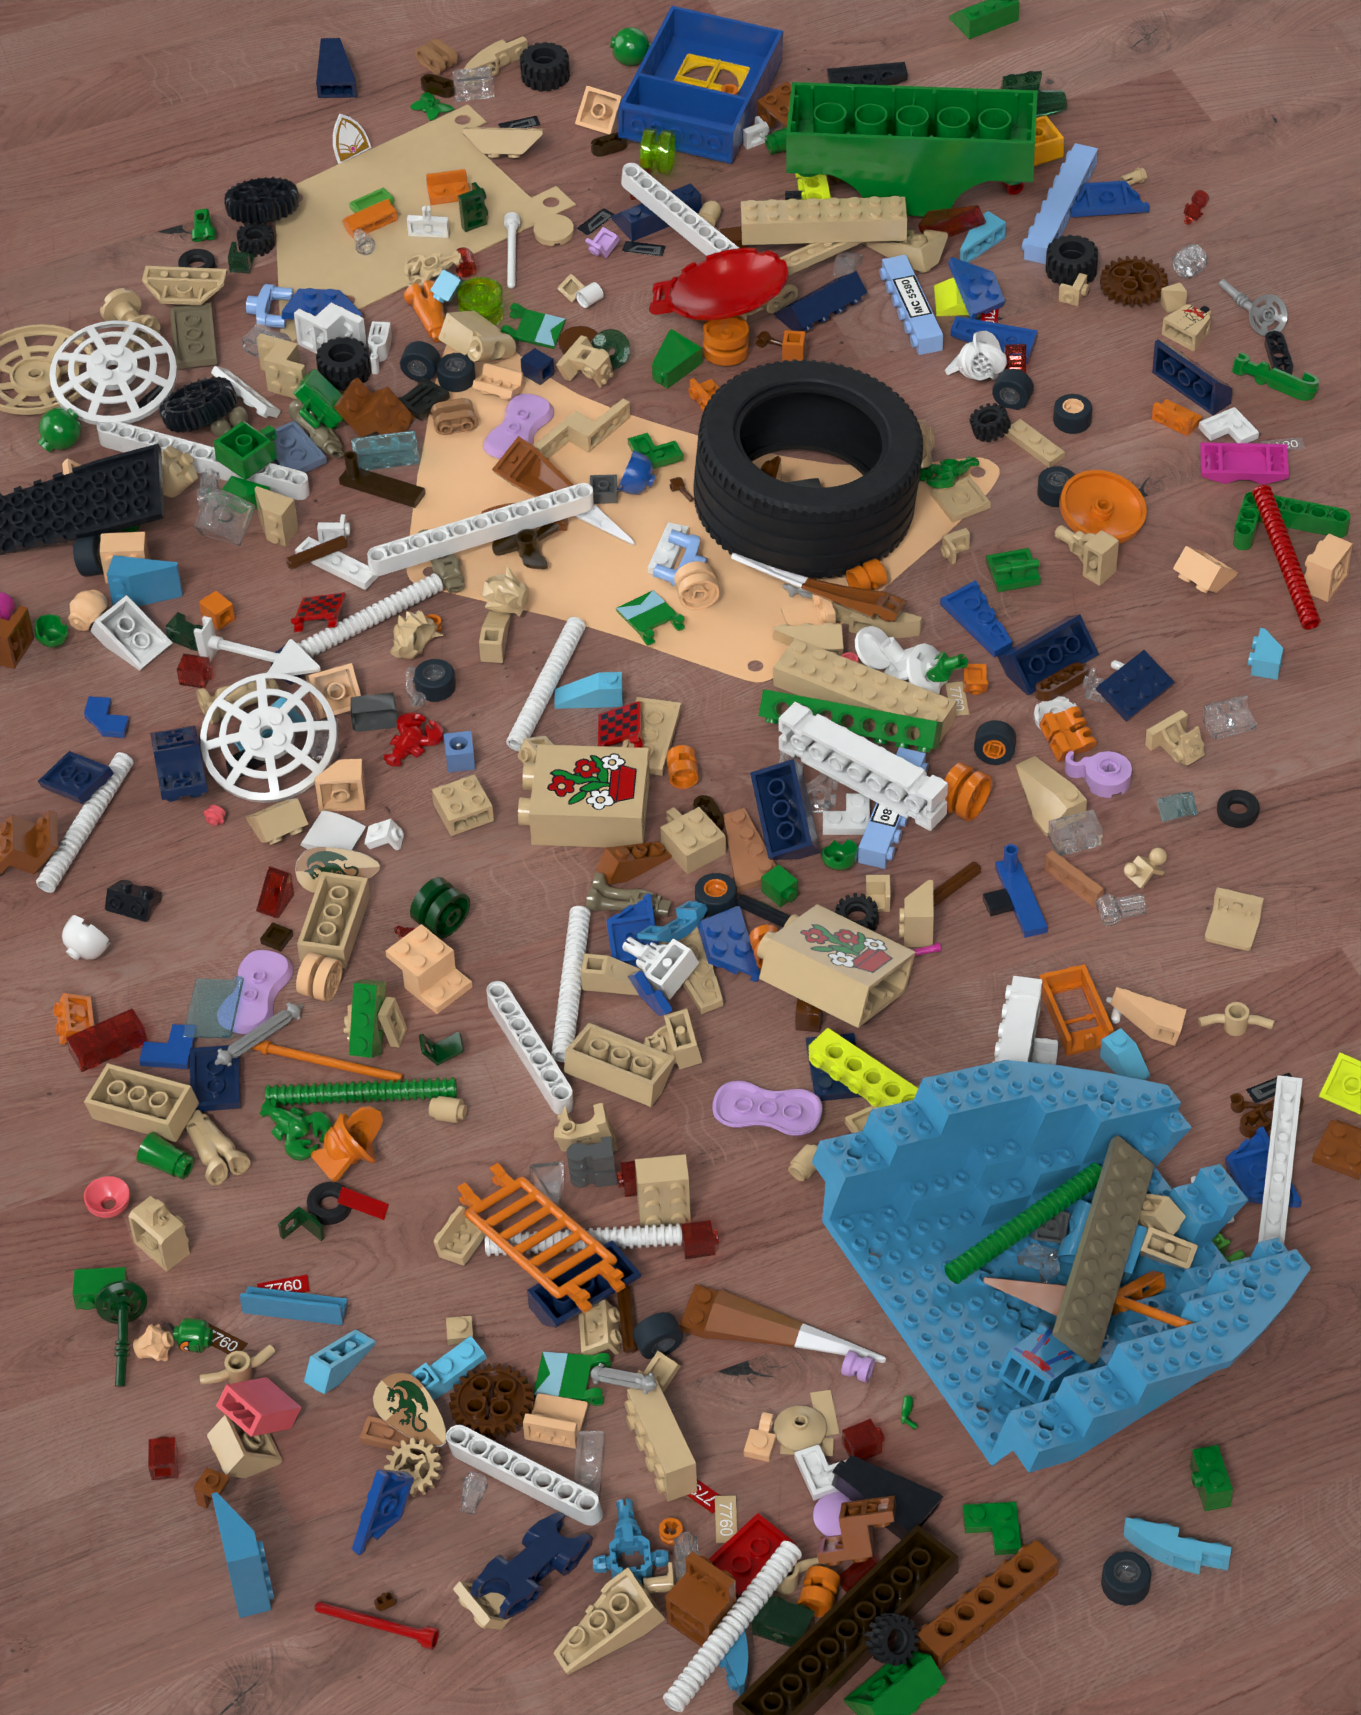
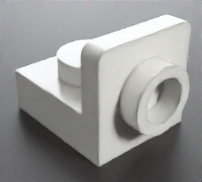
M756 116L755 125L743 129V145L746 149L765 143V136L769 133L767 122Z
M341 514L340 523L318 522L319 542L324 543L341 535L345 538L350 536V522H346L345 514Z
M1034 1038L1031 1062L1056 1065L1058 1041L1048 1038Z

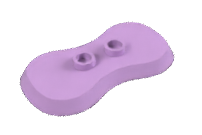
M519 394L515 396L506 406L503 422L485 438L483 449L487 454L501 459L518 436L533 445V438L536 432L552 419L554 415L553 406L546 399L537 395Z
M256 950L249 953L239 965L236 989L222 1003L218 1010L217 1019L220 1026L234 1033L247 1034L273 1017L275 997L293 975L294 968L292 962L287 957L273 951Z
M731 1081L722 1085L714 1096L712 1106L714 1117L725 1126L731 1128L764 1126L794 1137L804 1136L812 1132L819 1124L822 1115L821 1100L817 1095L808 1090L771 1091L746 1081Z

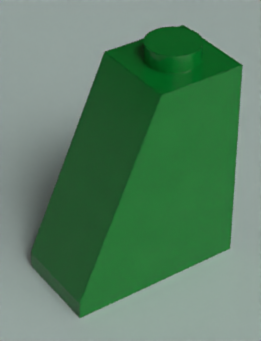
M670 329L652 362V379L657 384H661L667 389L702 364V347Z

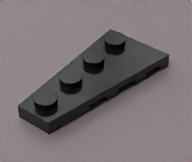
M905 62L827 69L828 82L836 84L891 85L908 79Z

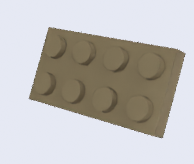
M212 304L170 307L173 348L177 369L218 365Z

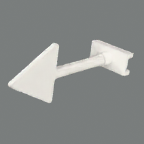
M204 616L202 618L204 626L202 630L197 628L194 630L200 660L204 664L209 665L217 652L222 649L273 662L267 673H282L294 676L321 671L320 666L292 639L288 640L281 653H274L223 640L222 637L216 636L213 621L210 617Z

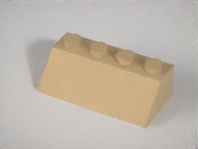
M588 1023L566 1049L564 1072L651 1107L662 1094L676 1057Z

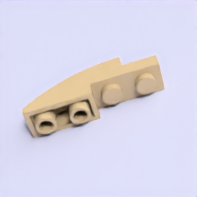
M522 36L508 43L502 39L475 55L463 69L464 87H470L498 75L499 68L519 60L522 51L528 49L527 39Z
M832 603L836 613V621L848 624L849 632L857 634L862 628L873 626L885 632L888 638H907L920 636L922 617L902 612L895 622L884 621L879 618V615H876L875 619L872 620Z

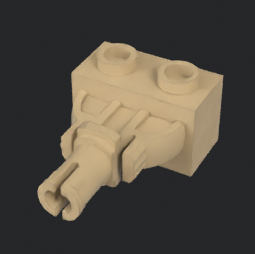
M1063 525L1056 529L1055 538L1068 544L1070 551L1077 555L1083 563L1082 576L1100 586L1116 572L1119 540L1102 530L1095 535L1093 533L1085 534L1082 531L1074 533Z
M687 1009L664 1015L666 1025L659 1028L653 1036L646 1037L645 1042H643L644 1045L676 1057L674 1064H678L679 1070L703 1063Z

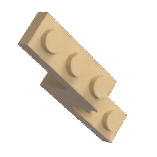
M622 399L596 421L575 411L558 426L551 429L541 440H538L534 447L546 459H549L569 441L590 452L630 418V402Z

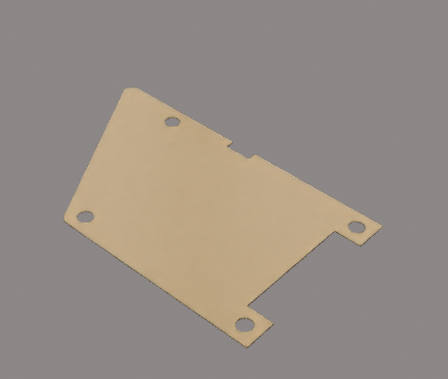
M467 104L297 183L298 193L303 196V200L299 202V207L292 215H288L287 218L276 219L278 287L293 288V295L298 289L306 288L341 290L345 296L355 298L353 304L360 310L407 287L404 263L411 256L419 254L427 258L431 253L441 252L442 257L452 256L454 251H458L462 256V260L508 238V230L504 226V216L507 213L514 212L520 216V226L516 230V234L534 226L541 217L559 214L576 206V204L557 186L532 198L526 194L463 135V128L479 127L487 123ZM459 116H467L471 119L465 125L455 122V119ZM465 169L469 191H472L471 183L476 182L486 193L484 201L488 210V216H486L487 225L464 232L461 227L459 201L431 205L427 191V174ZM384 187L394 198L395 204H392V206L397 211V221L353 239L347 233L342 223L345 217L354 214L350 209L349 202ZM548 198H556L559 200V204L555 207H547L544 205V201ZM426 206L427 209V206H430L431 216L448 217L449 238L408 236V215L423 216L422 207ZM410 271L409 279L410 281H413L412 276L414 275H412V272ZM279 300L280 316H282V310L289 300ZM286 319L285 329L280 328L281 339L292 342L297 340L295 320Z

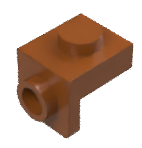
M206 1467L194 1486L197 1505L207 1509L213 1499L211 1493L217 1492L221 1496L229 1482V1476Z

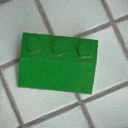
M985 0L949 15V19L970 40L1019 21L1020 2L1018 0Z
M911 1651L914 1657L911 1660L906 1659V1664H900V1666L884 1664L847 1695L843 1701L857 1715H911L919 1709V1705L922 1702L935 1696L939 1692V1688L946 1681L931 1655Z

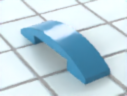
M687 901L676 908V919L665 926L650 925L639 932L637 937L645 941L671 942L672 939L678 941L690 934L699 925L708 909L705 904L698 903L697 901Z

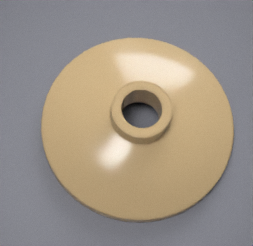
M808 1406L789 1407L778 1415L774 1423V1434H776L777 1441L784 1448L797 1452L818 1444L820 1445L826 1436L825 1419L817 1410Z

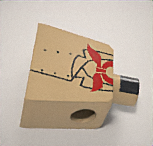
M1189 304L1184 305L1163 318L1162 335L1195 351L1210 332L1211 310L1207 306L1197 309Z

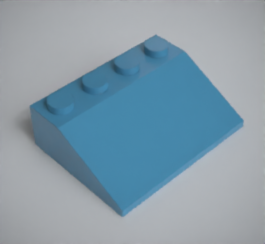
M217 1492L211 1493L239 1618L270 1611L269 1600L274 1599L263 1542L256 1541L254 1530Z

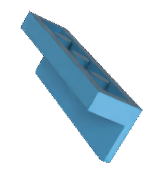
M247 1286L246 1293L240 1294L243 1313L343 1325L348 1307L347 1298Z

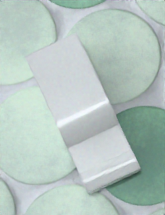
M372 321L368 346L372 374H378L380 372L379 363L388 358L392 341L390 322Z

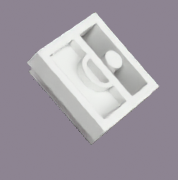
M330 303L316 316L301 309L294 313L298 345L316 354L318 348L323 343H327L330 339H336V337L356 338L358 341H362L364 346H367L364 318L345 310L343 307Z

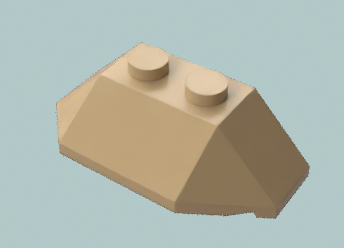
M463 128V134L483 154H488V157H500V154H508L509 158H519L520 154H523L545 133V129Z
M145 266L142 282L161 304L202 305L224 286L227 269Z

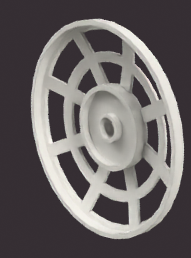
M129 321L99 322L77 331L59 347L50 367L51 388L60 406L66 410L69 408L73 409L79 415L77 419L97 425L99 421L107 426L113 423V421L130 424L151 415L171 395L177 380L176 359L168 342L151 328ZM109 327H127L125 332L111 331L98 334L96 331ZM136 330L146 332L159 340L163 346L150 347L143 339L133 334ZM88 333L90 338L82 342L73 353H63L71 343ZM121 337L118 344L105 345L102 338ZM129 340H133L144 349L132 352L126 346ZM92 342L98 348L91 355L80 354ZM167 353L169 356L170 371L167 380L156 375L157 361L155 355ZM149 356V372L138 368V359ZM58 360L69 361L68 376L70 381L58 387L56 380ZM75 362L87 363V371L76 377L74 372ZM110 365L118 366L116 369L113 370L107 369V367ZM136 376L145 379L135 390H130L128 385L134 381ZM90 379L97 386L95 393L93 394L85 390L80 384ZM152 382L164 387L154 400L139 409L135 397L142 394ZM74 388L81 396L91 400L88 412L72 405L63 394ZM120 389L123 394L114 397L103 396L105 390ZM127 402L131 410L130 413L115 416L97 415L100 403L117 404Z
M282 673L253 675L228 687L215 699L207 711L200 734L202 757L214 780L232 795L247 801L260 803L279 802L290 799L315 784V777L330 766L337 745L336 720L325 697L310 683L301 678ZM266 679L289 680L298 683L301 687L294 694L278 689H266ZM250 682H257V691L241 697L233 705L224 700L237 688ZM309 692L314 694L322 704L328 721H314L308 707L301 699ZM267 696H279L288 700L279 709L268 706ZM258 697L259 708L251 711L249 714L239 709L247 701ZM295 705L303 712L306 722L292 723L288 713ZM219 707L227 712L221 723L219 737L207 741L209 721L215 709ZM232 716L242 721L238 733L226 735L227 726ZM265 729L273 730V734L269 738L261 737V733ZM329 730L327 749L318 764L308 756L314 744L315 731ZM308 731L306 743L301 751L293 745L295 732ZM241 742L245 752L239 761L235 760L230 753L228 744ZM221 746L225 759L233 767L227 779L223 778L214 767L208 750ZM287 752L295 758L288 765L276 769L275 759L282 757ZM253 757L257 760L265 761L267 771H256L246 766ZM301 763L312 771L300 783L288 789L279 790L277 777L292 772ZM242 773L252 778L268 779L270 792H250L238 788L234 784Z

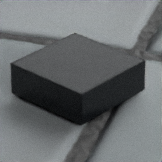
M1005 888L983 894L982 899L990 916L1013 911V904Z

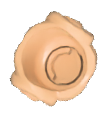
M94 589L79 592L69 604L70 615L68 619L70 625L79 631H88L91 623L98 619L108 606L105 595Z

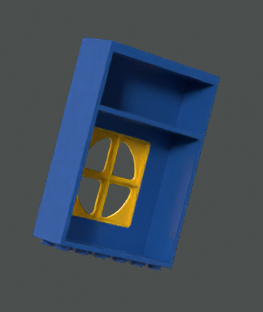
M671 6L619 105L618 137L732 164L743 142V129L751 126L757 114V100L766 95L782 63L784 31ZM697 67H713L707 81L683 76L688 71ZM720 70H727L736 77L739 85L737 95L721 92L723 85L714 83Z

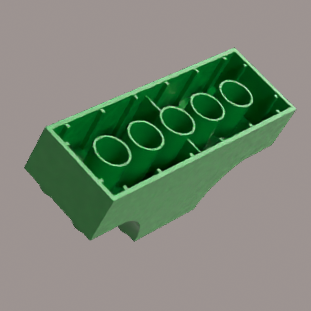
M792 82L786 130V173L799 174L802 177H814L818 174L832 175L853 186L863 198L873 196L905 197L907 216H920L927 220H933L938 217H950V211L956 199L975 185L986 181H1003L1009 185L1033 182L1038 90Z

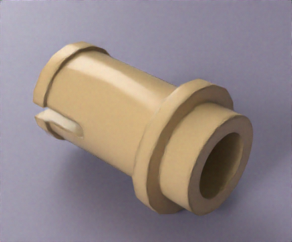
M1137 167L1135 171L1120 176V181L1128 179L1127 183L1130 186L1138 182L1143 183L1147 179V174L1144 168Z

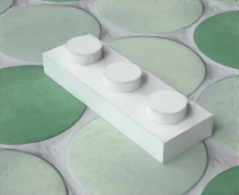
M667 523L648 565V574H653L657 563L668 568H674L682 547L669 543V535L672 529L689 534V526Z

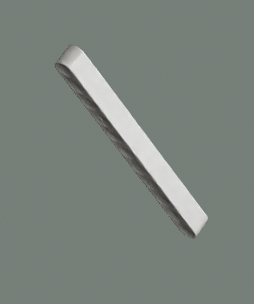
M101 421L97 424L99 441L103 447L120 452H128L154 444H159L161 451L168 446H172L182 453L187 452L192 456L194 460L192 464L197 473L226 481L231 476L241 478L216 460L214 447L119 421H113L109 426L101 423ZM269 463L246 479L268 486L270 491L295 500H304L310 494L306 473Z
M587 483L576 484L375 546L367 553L369 572L375 576H382L511 536L524 529H533L588 512L594 506L593 487Z

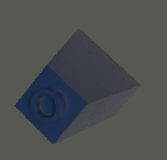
M321 38L316 78L318 98H357L356 80L340 38Z

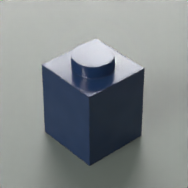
M536 348L520 359L523 376L539 385L554 375L553 358Z

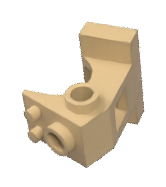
M582 335L556 364L565 380L571 381L579 370H582V373L587 378L595 380L599 388L606 385L608 379L614 375L609 354L604 349L593 348L588 338Z
M1183 710L1146 730L1145 746L1151 751L1161 746L1177 763L1188 766L1205 756L1204 742L1201 739L1199 727L1196 726L1188 733L1185 732L1188 714Z
M386 997L378 1013V1030H383L386 1034L390 1047L399 1048L408 1028L395 997ZM348 1005V1016H344V1033L349 1034L347 1036L348 1042L350 1041L352 1005Z
M603 1103L593 1105L595 1115L590 1121L583 1124H575L568 1115L567 1107L563 1108L562 1114H558L559 1125L554 1130V1139L557 1141L561 1151L566 1152L567 1148L574 1143L585 1145L602 1143L601 1138L611 1136L613 1151L618 1150L615 1131Z

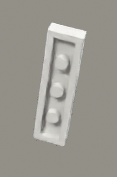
M214 366L211 373L215 377L219 376L230 380L235 389L236 396L242 397L246 405L255 407L257 409L256 413L265 418L268 416L278 417L281 410L230 370Z
M308 537L295 549V553L319 545L321 542ZM339 551L310 562L364 590L379 577L369 572L368 565Z

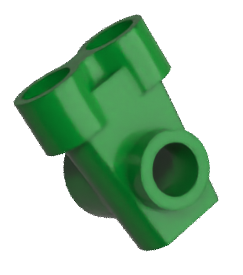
M208 209L194 211V229L191 231L193 242L214 240L216 238L215 228H213Z

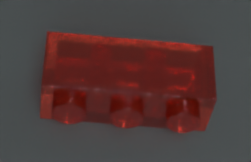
M133 1008L66 1038L69 1053L81 1072L95 1068L99 1064L117 1058L130 1050L141 1047L144 1042H148L145 1027Z

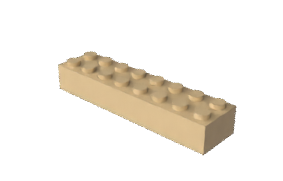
M873 196L870 198L741 201L742 245L906 241L907 212L905 197Z
M796 638L773 667V686L799 696L943 722L940 742L956 720L957 701ZM873 719L868 722L869 724L876 726V723ZM894 723L890 726L889 732L896 734L898 728ZM917 727L911 732L912 738L916 740L920 735Z

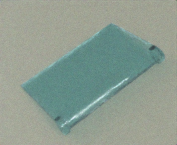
M236 976L234 980L196 979L183 1037L231 1038L244 978Z

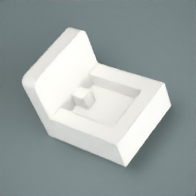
M388 819L368 826L364 844L369 849L389 843L395 850L401 849L404 832L392 819Z

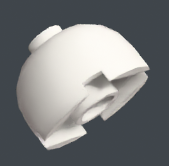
M72 915L63 928L62 933L63 944L68 948L66 953L75 960L79 958L93 960L100 957L111 944V942H108V937L92 924H82L84 919Z

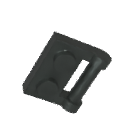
M423 378L416 387L403 397H398V399L415 418L421 421L431 413V408L434 404L447 401L450 395L449 391L429 379Z

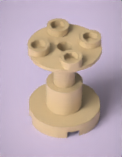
M119 288L105 297V304L103 308L102 306L100 308V314L105 322H135L147 326L161 335L159 332L160 323L156 317L149 314L139 316L141 300L133 290ZM136 330L133 334L143 339L149 346L153 342L158 341L155 337L140 330ZM129 340L126 346L133 352L144 349L133 340Z

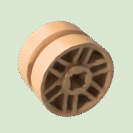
M701 561L690 562L680 567L675 573L674 582L680 602L684 607L700 610L711 606L718 599L719 588L713 568L709 564Z
M313 952L308 953L298 971L296 980L297 993L307 997L314 996L317 1000L330 1002L340 985L342 977L341 961L330 957L325 958L323 955Z

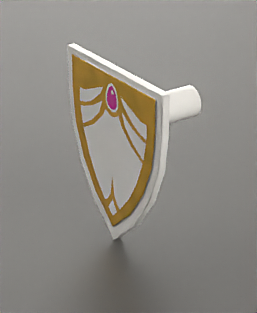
M339 114L333 132V148L338 164L372 148L360 124L351 117Z

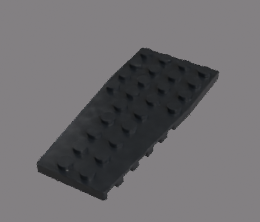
M159 444L72 468V473L63 475L60 472L54 474L53 479L45 482L39 479L34 481V485L23 489L19 486L13 488V493L4 496L0 493V554L72 541L83 537L98 536L164 519L162 451Z

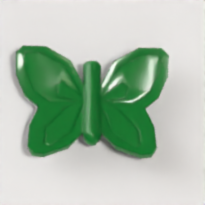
M429 92L423 93L420 96V100L415 101L410 106L412 110L427 112L426 115L430 121L435 120L440 112L454 110V107L440 103L439 99L435 100V97Z

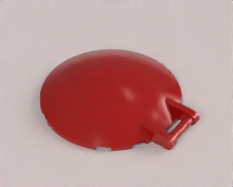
M756 248L730 249L708 255L705 261L698 264L692 262L681 270L682 274L679 277L655 283L652 289L654 294L653 301L650 303L649 311L653 315L675 312L682 317L695 320H721L746 314L773 299L783 289L789 276L787 263L772 251L757 252Z

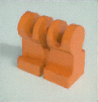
M1074 706L1055 714L1053 712L1044 714L1039 724L1047 742H1050L1049 746L1057 762L1064 761L1069 751H1073L1075 756L1078 753L1087 752L1097 745L1095 737H1089L1092 734L1090 727H1084L1087 721L1084 717H1080L1082 711L1079 706Z

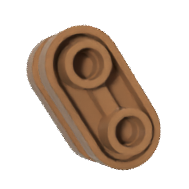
M437 38L415 49L417 61L436 75L445 71L446 67L450 68L458 62L456 50Z
M467 398L438 402L431 408L435 431L438 434L447 435L469 431L477 424L472 401Z

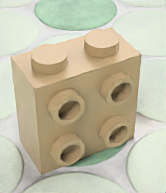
M475 774L432 789L433 805L450 836L494 821L492 804Z

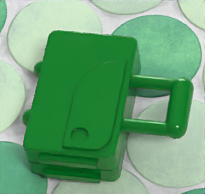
M313 369L300 381L294 391V395L304 404L299 414L314 429L319 428L321 422L328 428L333 429L341 421H344V418L334 408L342 394L316 369ZM307 409H309L317 417V420L307 411Z

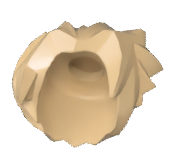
M506 567L505 575L497 574V577L492 576L488 578V581L485 580L481 594L488 600L485 608L494 612L516 613L520 617L527 604L528 587L525 584H521L510 568Z
M406 610V619L399 615L397 624L394 627L393 634L395 640L393 641L394 645L390 653L397 658L413 660L418 654H422L425 645L434 637L443 636V634L436 631L437 625L433 619L426 618L422 611L418 610L414 614Z

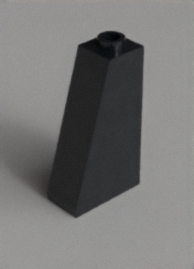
M853 1455L846 1462L841 1460L832 1471L834 1478L831 1485L851 1501L895 1495L897 1505L895 1520L890 1522V1525L885 1526V1528L901 1540L917 1524L922 1527L939 1508L943 1498L936 1491Z

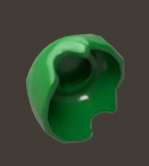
M42 615L35 620V638L46 647L55 648L61 646L68 639V625H64L58 615Z
M847 839L844 844H839L834 840L821 851L824 865L836 871L850 869L855 864L858 856V846L850 839Z

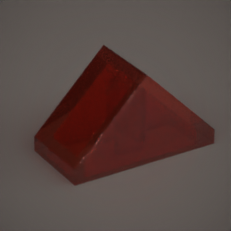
M268 866L256 909L257 912L274 918L280 917L295 895L291 873Z

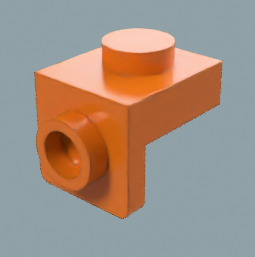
M968 664L966 668H963V692H969L972 695L986 693L988 688L986 664Z

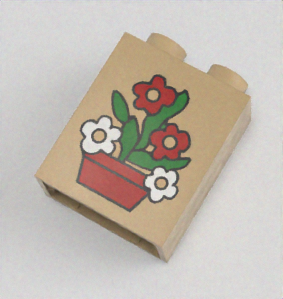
M538 744L535 763H524L523 790L532 791L531 798H520L518 805V824L520 826H530L531 844L615 847L644 843L650 785L649 748Z
M817 904L801 916L796 914L790 916L784 927L778 932L768 931L763 936L757 950V956L763 959L759 979L859 1028L905 993L916 952Z

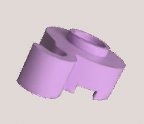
M1069 751L1066 754L1065 773L1071 778L1083 777L1085 783L1090 787L1091 793L1099 797L1112 798L1113 794L1120 792L1124 794L1130 788L1132 767L1130 761L1125 756L1116 752L1106 751L1099 752L1091 757H1084L1079 762H1074V752Z

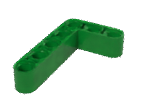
M1253 491L1245 494L1235 524L1233 545L1238 550H1249L1253 546L1259 523H1263L1252 495ZM1274 495L1286 528L1326 536L1331 534L1338 538L1345 537L1348 534L1351 514L1346 509Z

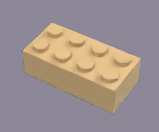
M329 872L321 873L297 942L300 962L303 961L308 953L313 952L323 955L325 958L330 957L340 960L342 968L346 969L370 899L368 878Z
M108 1063L84 1101L94 1120L145 1134L155 1132L163 1139L174 1142L178 1140L199 1104L190 1085Z
M656 1379L657 1386L653 1391L648 1392V1395L644 1394L643 1390L627 1389L628 1400L624 1403L628 1415L625 1417L630 1431L635 1430L636 1432L635 1440L639 1451H644L647 1456L645 1457V1463L650 1473L654 1471L656 1476L654 1479L659 1494L664 1493L667 1502L697 1492L696 1462Z

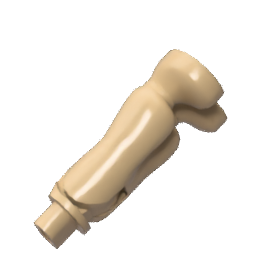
M266 679V689L279 690L278 684L274 679ZM250 682L237 688L224 700L233 705L241 697L257 691V682ZM231 685L217 689L214 696H210L204 688L196 691L197 699L204 715L207 714L215 699ZM258 697L247 701L239 709L242 710L249 705L258 703ZM217 707L209 723H217L227 712Z
M195 1110L185 1128L198 1151L203 1165L207 1166L205 1177L208 1183L214 1186L223 1183L228 1175L227 1166L233 1175H240L246 1172L250 1166V1160L247 1155L235 1150L236 1147L233 1142L222 1134L209 1119L208 1115L202 1114L200 1110Z

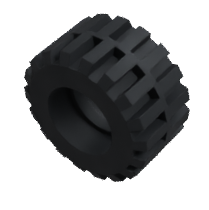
M552 42L535 43V45L528 46V49H524L520 55L522 82L525 83V86L531 87L532 90L541 92L557 90L559 87H563L570 77L567 50L562 48L561 45H555Z
M1079 235L1060 236L1059 239L1055 238L1052 240V243H1049L1046 251L1045 271L1047 277L1052 279L1053 283H1058L1059 286L1061 284L1073 286L1079 273L1087 275V284L1094 280V277L1097 275L1098 248L1093 241H1089L1088 238H1082Z
M336 337V339H330L318 348L316 354L317 370L337 390L345 391L352 380L359 378L361 382H366L368 377H370L368 348L364 346L362 341H358L356 338L350 339V337Z

